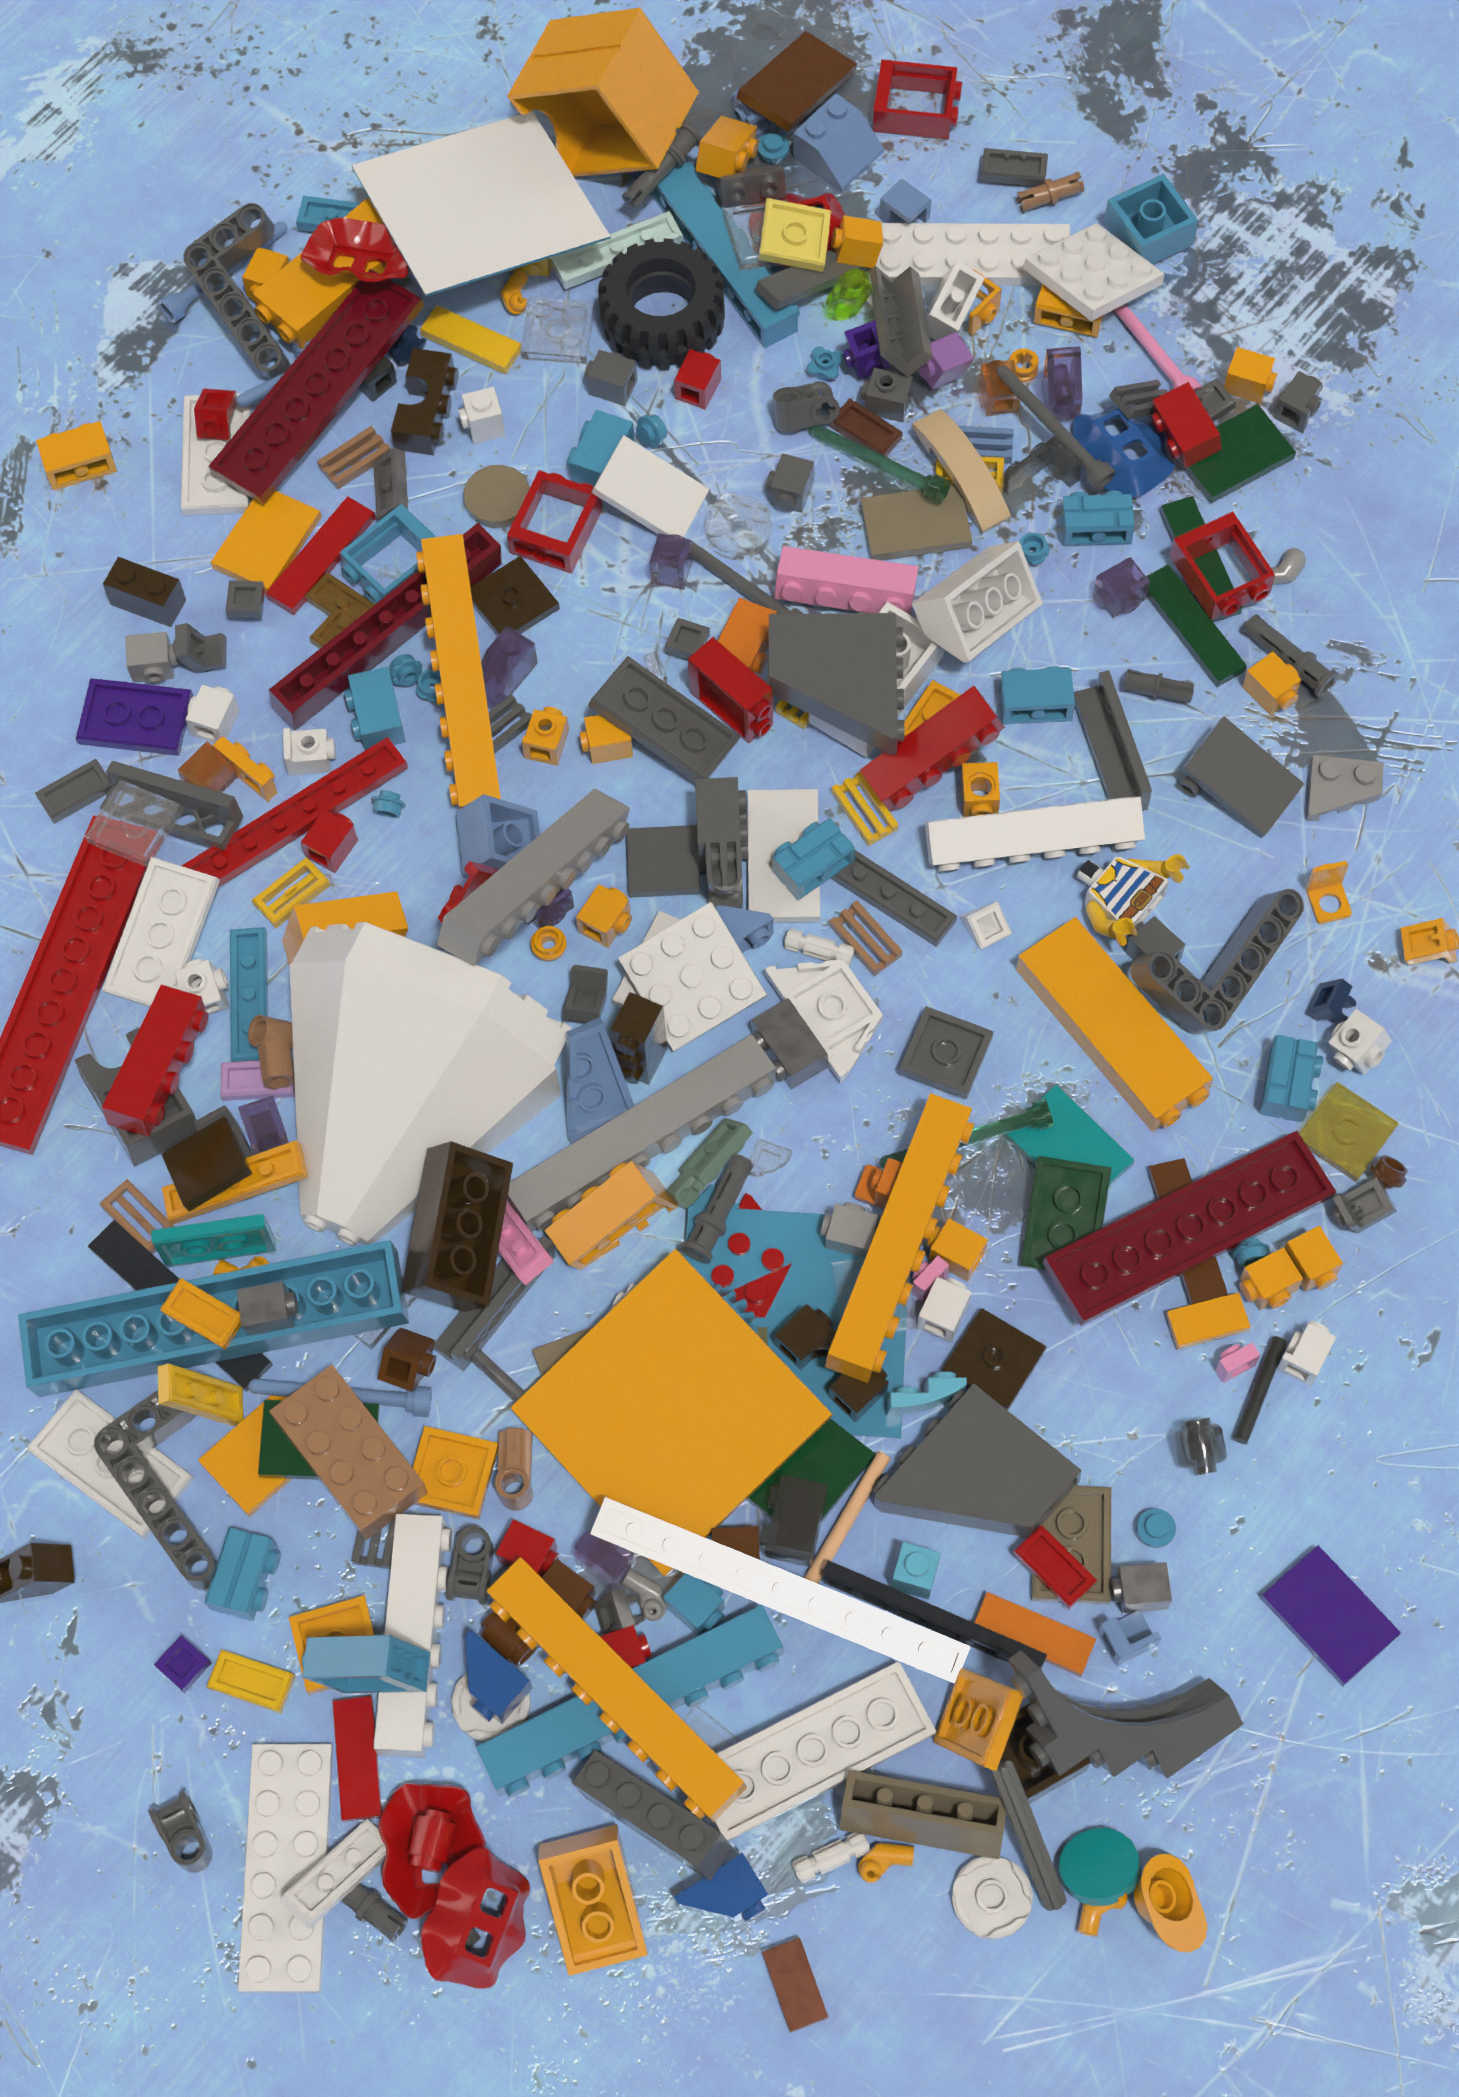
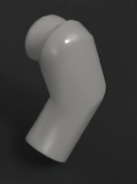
M1297 548L1288 549L1279 567H1271L1276 574L1273 584L1295 581L1306 562L1305 554Z
M630 1568L621 1585L638 1594L641 1612L647 1620L657 1621L661 1619L666 1612L661 1585Z

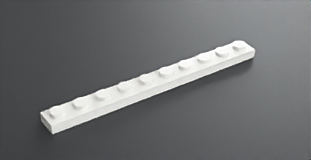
M607 1497L604 1498L590 1533L603 1540L955 1683L959 1670L963 1667L970 1646Z

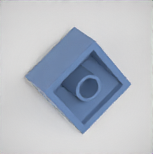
M836 93L793 132V158L841 192L884 153L882 144L862 112Z
M483 794L456 811L462 869L465 876H469L464 871L469 861L500 869L540 835L537 810Z

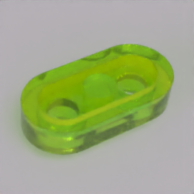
M850 269L839 278L825 301L827 315L830 319L835 321L849 320L859 313L873 291L871 276L868 272L860 269Z

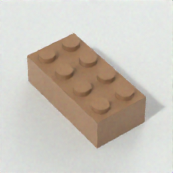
M332 1364L269 1411L275 1423L365 1541L394 1520L396 1514H402L428 1494L424 1482Z

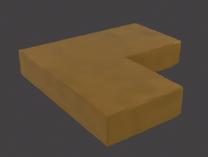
M327 572L305 595L308 603L328 616L309 637L311 644L320 649L375 604Z

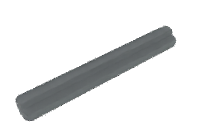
M1000 1760L997 1771L991 1769L990 1771L1038 1894L1047 1911L1059 1910L1066 1903L1067 1899L1012 1760Z

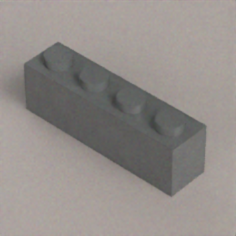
M597 1750L593 1752L572 1782L587 1800L709 1882L733 1848L721 1832Z

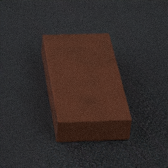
M851 398L840 408L838 417L829 423L830 428L881 461L903 439V432Z
M797 1938L762 1951L790 2033L828 2019L826 2008L801 1939Z

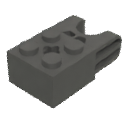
M738 777L695 779L700 875L707 874L708 902H712L715 907L722 905L743 909L742 859H749L746 790H738Z
M139 1027L126 1034L130 1047L139 1031ZM85 1054L75 1059V1063L82 1080L104 1115L101 1107L121 1066L106 1068L97 1063L91 1054ZM178 1087L173 1095L169 1094L164 1104L165 1113L163 1119L158 1126L154 1125L149 1137L110 1126L134 1167L198 1132L194 1126L196 1121L194 1112Z

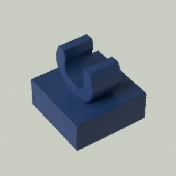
M409 325L388 350L398 365L409 364L412 349H423L427 342L425 338L420 339L417 336L418 328L416 326Z
M1343 978L1320 983L1307 1014L1316 1021L1330 1019L1335 1024L1345 1022L1348 1017L1342 1013L1343 1007L1346 1009L1352 1008L1357 1004L1355 999L1349 996L1353 986Z

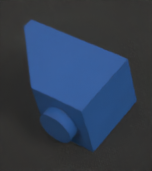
M470 1630L466 1634L465 1639L468 1689L471 1698L475 1701L471 1707L487 1722H490L494 1717L499 1723L503 1724L533 1689V1686L524 1674Z
M741 1853L719 1867L710 1882L702 1878L674 1896V1900L681 1910L731 1922H736L743 1917L747 1923L766 1910L763 1904L769 1901V1895L745 1855Z

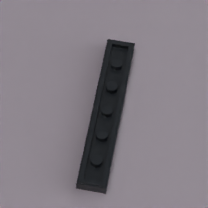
M115 1220L88 1245V1248L135 1291L177 1283L180 1280ZM262 1353L214 1362L246 1392L249 1390L248 1385L251 1380L260 1379L273 1366L272 1362Z
M828 1560L825 1566L823 1582L828 1586L1009 1663V1658L1022 1651L1041 1669L1047 1656L1046 1653Z

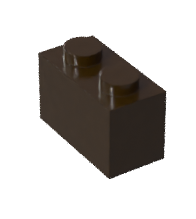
M117 557L103 582V587L112 606L168 627H172L186 602V597L178 578L121 557Z

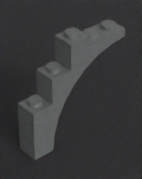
M1022 1651L1008 1659L1016 1674L1011 1678L1015 1688L1023 1698H1028L1031 1704L1026 1709L1034 1723L1025 1728L1033 1742L1029 1746V1750L1041 1767L1048 1764L1059 1776L1088 1757L1096 1769L1102 1766L1113 1777L1141 1759L1149 1770L1155 1767L1168 1779L1243 1725L1231 1696L1210 1678L1180 1695L1155 1704L1133 1708H1103L1076 1701L1055 1690L1041 1668Z

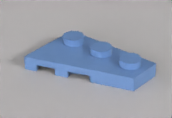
M600 1017L566 1032L567 1139L571 1144L634 1106L604 1022Z

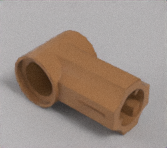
M260 1014L255 1016L249 1025L248 1040L252 1046L258 1047L264 1086L272 1090L288 1088L295 1083L291 1049L293 1048L292 1022Z
M507 1428L504 1431H499L498 1474L495 1486L503 1506L513 1511L523 1510L533 1499V1488L531 1485L533 1433L522 1428ZM518 1482L524 1485L517 1494H507L505 1492V1489L511 1483Z

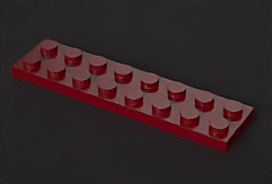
M372 269L368 270L369 273L379 274ZM360 280L208 467L211 473L264 505L424 307L422 298L391 280L387 283L364 282Z
M1296 1130L1046 1256L1043 1264L1079 1324L1083 1326L1239 1246L1247 1239L1257 1237L1331 1199L1337 1191Z

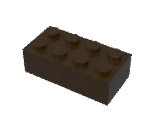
M452 1141L427 1148L401 1289L402 1293L462 1312L489 1307L513 1168L512 1162Z

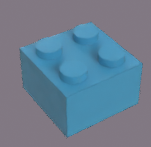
M1161 174L1108 199L1104 225L1112 235L1151 264H1154L1194 245L1198 219L1166 175Z

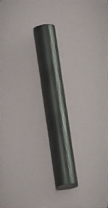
M1273 1336L1233 1436V1439L1238 1443L1247 1444L1287 1343L1281 1337Z

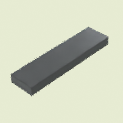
M836 248L826 252L823 272L792 266L758 280L756 290L776 310H779L865 273L872 268L837 263Z
M856 850L855 861L830 878L935 947L940 944L957 922L956 914Z

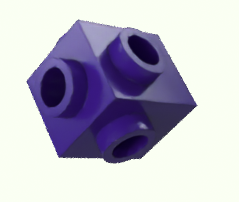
M875 320L844 331L847 349L842 350L843 357L848 369H855L859 380L868 376L871 377L874 368L890 369L889 362L880 355Z

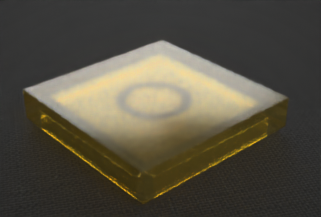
M1337 1082L1299 1134L1313 1154L1357 1183L1396 1130L1399 1122Z

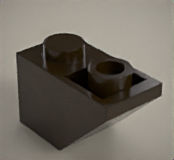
M30 1543L0 1559V1603L54 1594L75 1583L71 1545Z

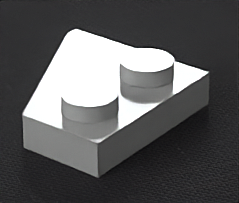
M1313 754L1310 768L1306 821L1318 820L1319 815L1335 810L1340 813L1351 809L1357 804L1365 805L1378 801L1382 794L1384 762Z

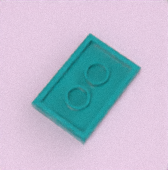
M1057 1084L1005 1129L1003 1136L1035 1167L1037 1156L1112 1167L1109 1186L1126 1172L1135 1161Z
M264 1214L151 1230L152 1244L166 1267L264 1254L277 1250L276 1238Z

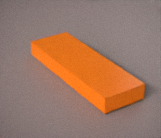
M989 1592L986 1593L974 1622L1046 1653L1045 1662L1079 1677L1083 1674L1097 1639Z

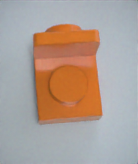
M888 1158L884 1169L869 1164L866 1165L855 1192V1199L885 1209L902 1162Z

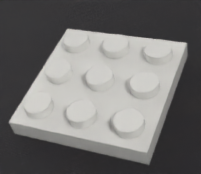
M1097 223L1025 258L1023 268L1090 321L1163 285L1165 275Z
M712 902L618 958L640 996L663 1005L666 1038L674 1052L768 996Z

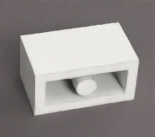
M958 261L953 264L944 275L925 313L929 337L939 340L959 331L985 279L984 276Z

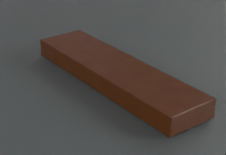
M1185 1158L1151 1165L1148 1168L1157 1200L1193 1183ZM1217 1258L1180 1275L1189 1305L1228 1295Z

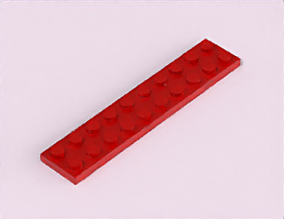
M93 815L0 1037V1146L30 1155H33L121 940L151 857L155 856L161 842V836L158 832Z

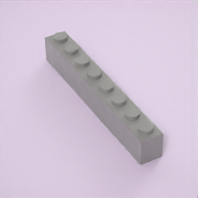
M594 788L444 916L437 946L472 966H475L485 956L491 957L504 939L510 940L521 924L524 922L529 923L534 918L537 910L543 905L548 906L553 901L555 895L562 888L566 890L580 872L583 874L587 872L592 862L598 856L604 857L615 841L620 842L623 840L629 829V823L626 821L630 807Z
M751 1034L512 1180L509 1186L507 1201L531 1232L536 1229L538 1231L545 1230L553 1224L551 1221L556 1214L564 1209H571L581 1201V1195L586 1190L596 1185L600 1186L608 1180L610 1172L616 1166L624 1162L629 1163L633 1161L645 1168L651 1162L650 1159L661 1152L664 1154L672 1152L680 1146L682 1140L692 1133L698 1135L706 1131L712 1125L713 1120L723 1114L729 1116L737 1112L743 1106V1102L752 1096L760 1097L769 1092L776 1082V1067Z

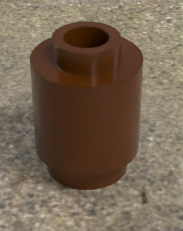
M494 1611L486 1617L481 1625L484 1628L481 1637L509 1663L513 1662L517 1667L523 1665L539 1647L537 1645L531 1650L516 1634L520 1627L511 1618L504 1622Z

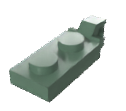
M724 1118L678 1169L681 1176L666 1191L678 1207L687 1209L688 1206H691L699 1198V1192L704 1190L709 1182L719 1176L721 1169L731 1159L733 1154H737L743 1149L746 1140L753 1134L751 1129L744 1123Z

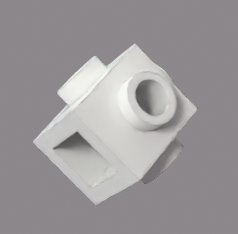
M196 959L183 965L184 969L174 972L177 984H174L173 988L202 996L208 1015L229 1008L224 989L229 988L222 968L217 969L209 960Z
M1355 1009L1345 1022H1341L1335 1027L1331 1040L1328 1043L1335 1052L1333 1059L1348 1071H1351L1354 1067L1365 1075L1370 1067L1374 1068L1381 1062L1385 1055V1049L1392 1040L1385 1028Z

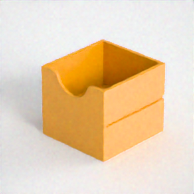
M639 7L549 20L507 97L520 114L524 115L532 110H539L549 118L556 135L557 151L572 175L580 177L658 169L677 134L676 129L681 127L699 91Z

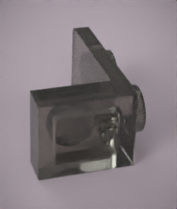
M1054 436L1046 443L1041 442L1037 444L1026 458L1020 462H1013L1006 469L1003 491L1010 495L1045 467H1048L1055 479L1062 480L1070 488L1080 480L1082 461Z

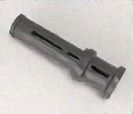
M683 121L659 168L645 170L631 187L622 194L625 202L629 199L631 200L628 204L631 208L638 210L644 200L674 167L682 166L686 161L685 156L694 146L700 145L702 136L694 126Z
M1258 614L1253 615L1243 627V632L1257 641L1268 652L1271 653L1273 651L1285 664L1292 665L1298 672L1299 678L1315 690L1314 694L1318 698L1324 696L1336 683L1339 677V673L1336 670L1330 671L1316 660L1317 656L1313 652H1303L1284 635L1260 618Z
M733 1154L705 1212H701L696 1216L694 1220L696 1226L689 1240L683 1242L680 1248L689 1258L700 1263L710 1264L713 1258L711 1252L718 1238L723 1237L727 1231L725 1223L727 1216L754 1167L750 1159L739 1154Z

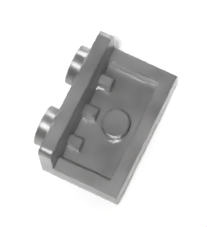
M779 164L747 169L744 172L721 176L720 178L716 177L717 189L724 208L766 201L767 198H786L785 172Z

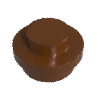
M1383 1155L1380 1160L1374 1161L1370 1167L1374 1174L1373 1178H1379L1385 1188H1401L1406 1182L1405 1175L1408 1170L1395 1158Z

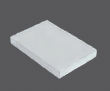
M623 435L591 493L678 546L682 542L710 489Z

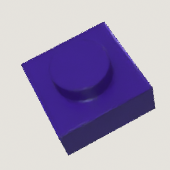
M181 1635L154 1666L185 1693L212 1663Z

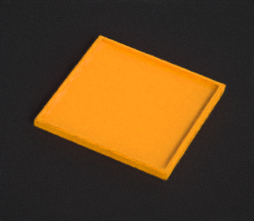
M674 1249L510 1407L600 1507L604 1498L607 1497L704 1538H707L712 1533V1528H717L833 1416L829 1409L677 1249ZM648 1558L665 1577L674 1570L672 1567Z

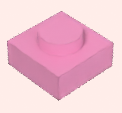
M939 1256L930 1264L927 1261L923 1262L919 1272H914L912 1275L914 1280L912 1294L924 1303L936 1278L939 1277L945 1280L948 1277L949 1264Z
M1253 1342L1242 1348L1239 1344L1233 1345L1220 1354L1221 1359L1215 1372L1222 1383H1225L1255 1367L1260 1354Z

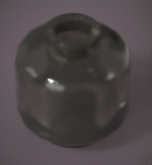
M1210 1417L1181 1422V1429L1175 1431L1173 1435L1179 1465L1185 1469L1193 1468L1194 1476L1217 1472L1216 1464L1225 1461L1227 1458L1222 1427L1217 1423H1211Z

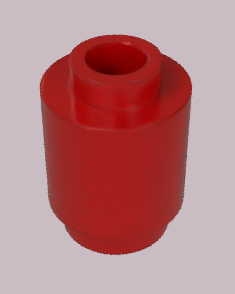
M427 1809L426 1816H417L408 1850V1855L411 1856L409 1866L434 1873L441 1872L442 1864H447L456 1829V1824L449 1822L451 1815Z

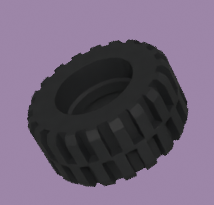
M664 238L663 242H655L654 239L645 240L643 245L638 246L635 243L627 247L625 254L622 252L618 253L612 259V264L607 265L603 271V279L599 281L598 287L600 320L605 339L610 341V346L616 353L621 354L623 352L625 358L639 361L642 367L651 369L652 365L660 366V369H670L669 366L675 364L681 367L690 349L702 353L705 352V348L710 350L716 344L717 337L721 335L724 327V283L722 276L718 272V267L714 261L708 260L707 254L697 248L694 251L691 244L683 241L677 244L674 243L673 239ZM658 292L674 293L690 302L681 311L666 316L649 315L634 307L645 296Z

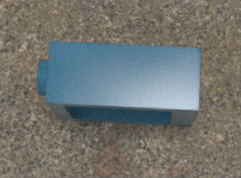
M402 504L339 552L343 565L341 571L345 578L352 584L357 582L363 588L367 599L374 604L378 603L418 571V564L416 563L385 589L361 566L400 535L418 552L423 551L421 539L436 537Z
M391 1635L307 1637L306 1651L302 1657V1678L342 1693L426 1692L431 1652Z

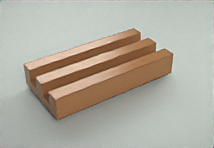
M370 426L319 459L317 463L319 469L337 489H340L374 466L373 462L389 452L391 447L387 443L385 444L383 438L377 435L375 429ZM376 447L378 448L376 451H374L373 453H371L370 455L361 460L362 456L366 455ZM349 465L351 466L350 468H348L347 470H345L344 472H342V473L339 474L338 476L335 475V474H337L338 472H340L341 470H343L344 468H346L347 466H349Z
M857 900L851 904L850 909L841 911L839 917H833L829 920V926L845 944L854 948V954L874 977L902 956L900 947ZM855 915L890 953L889 956L854 918ZM847 922L861 940L881 960L878 964L846 930L843 924Z
M126 1179L99 1204L113 1220L120 1224L149 1252L154 1254L156 1251L152 1244V1239L148 1242L112 1204L116 1201L150 1236L151 1230H155V1228L122 1196L126 1191L163 1228L175 1226Z

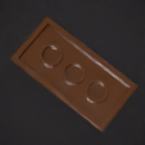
M805 31L738 90L736 98L789 132L855 73L857 63L808 31Z

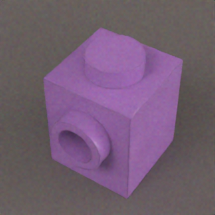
M955 332L930 343L933 358L921 366L918 371L933 390L963 377L975 358L959 334Z

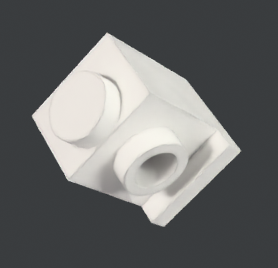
M283 728L284 761L289 776L331 772L330 759H336V744L334 738L328 737L326 729L291 731L290 728Z
M1310 1321L1303 1334L1295 1332L1277 1369L1312 1386L1336 1336L1330 1334L1329 1329L1324 1325Z

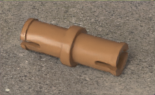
M1077 171L1074 174L1054 181L1049 178L1044 180L1042 185L1017 192L1018 204L1022 203L1020 210L1024 213L1027 210L1047 203L1052 206L1057 204L1059 199L1084 192L1083 180L1079 181L1082 177L1081 174Z

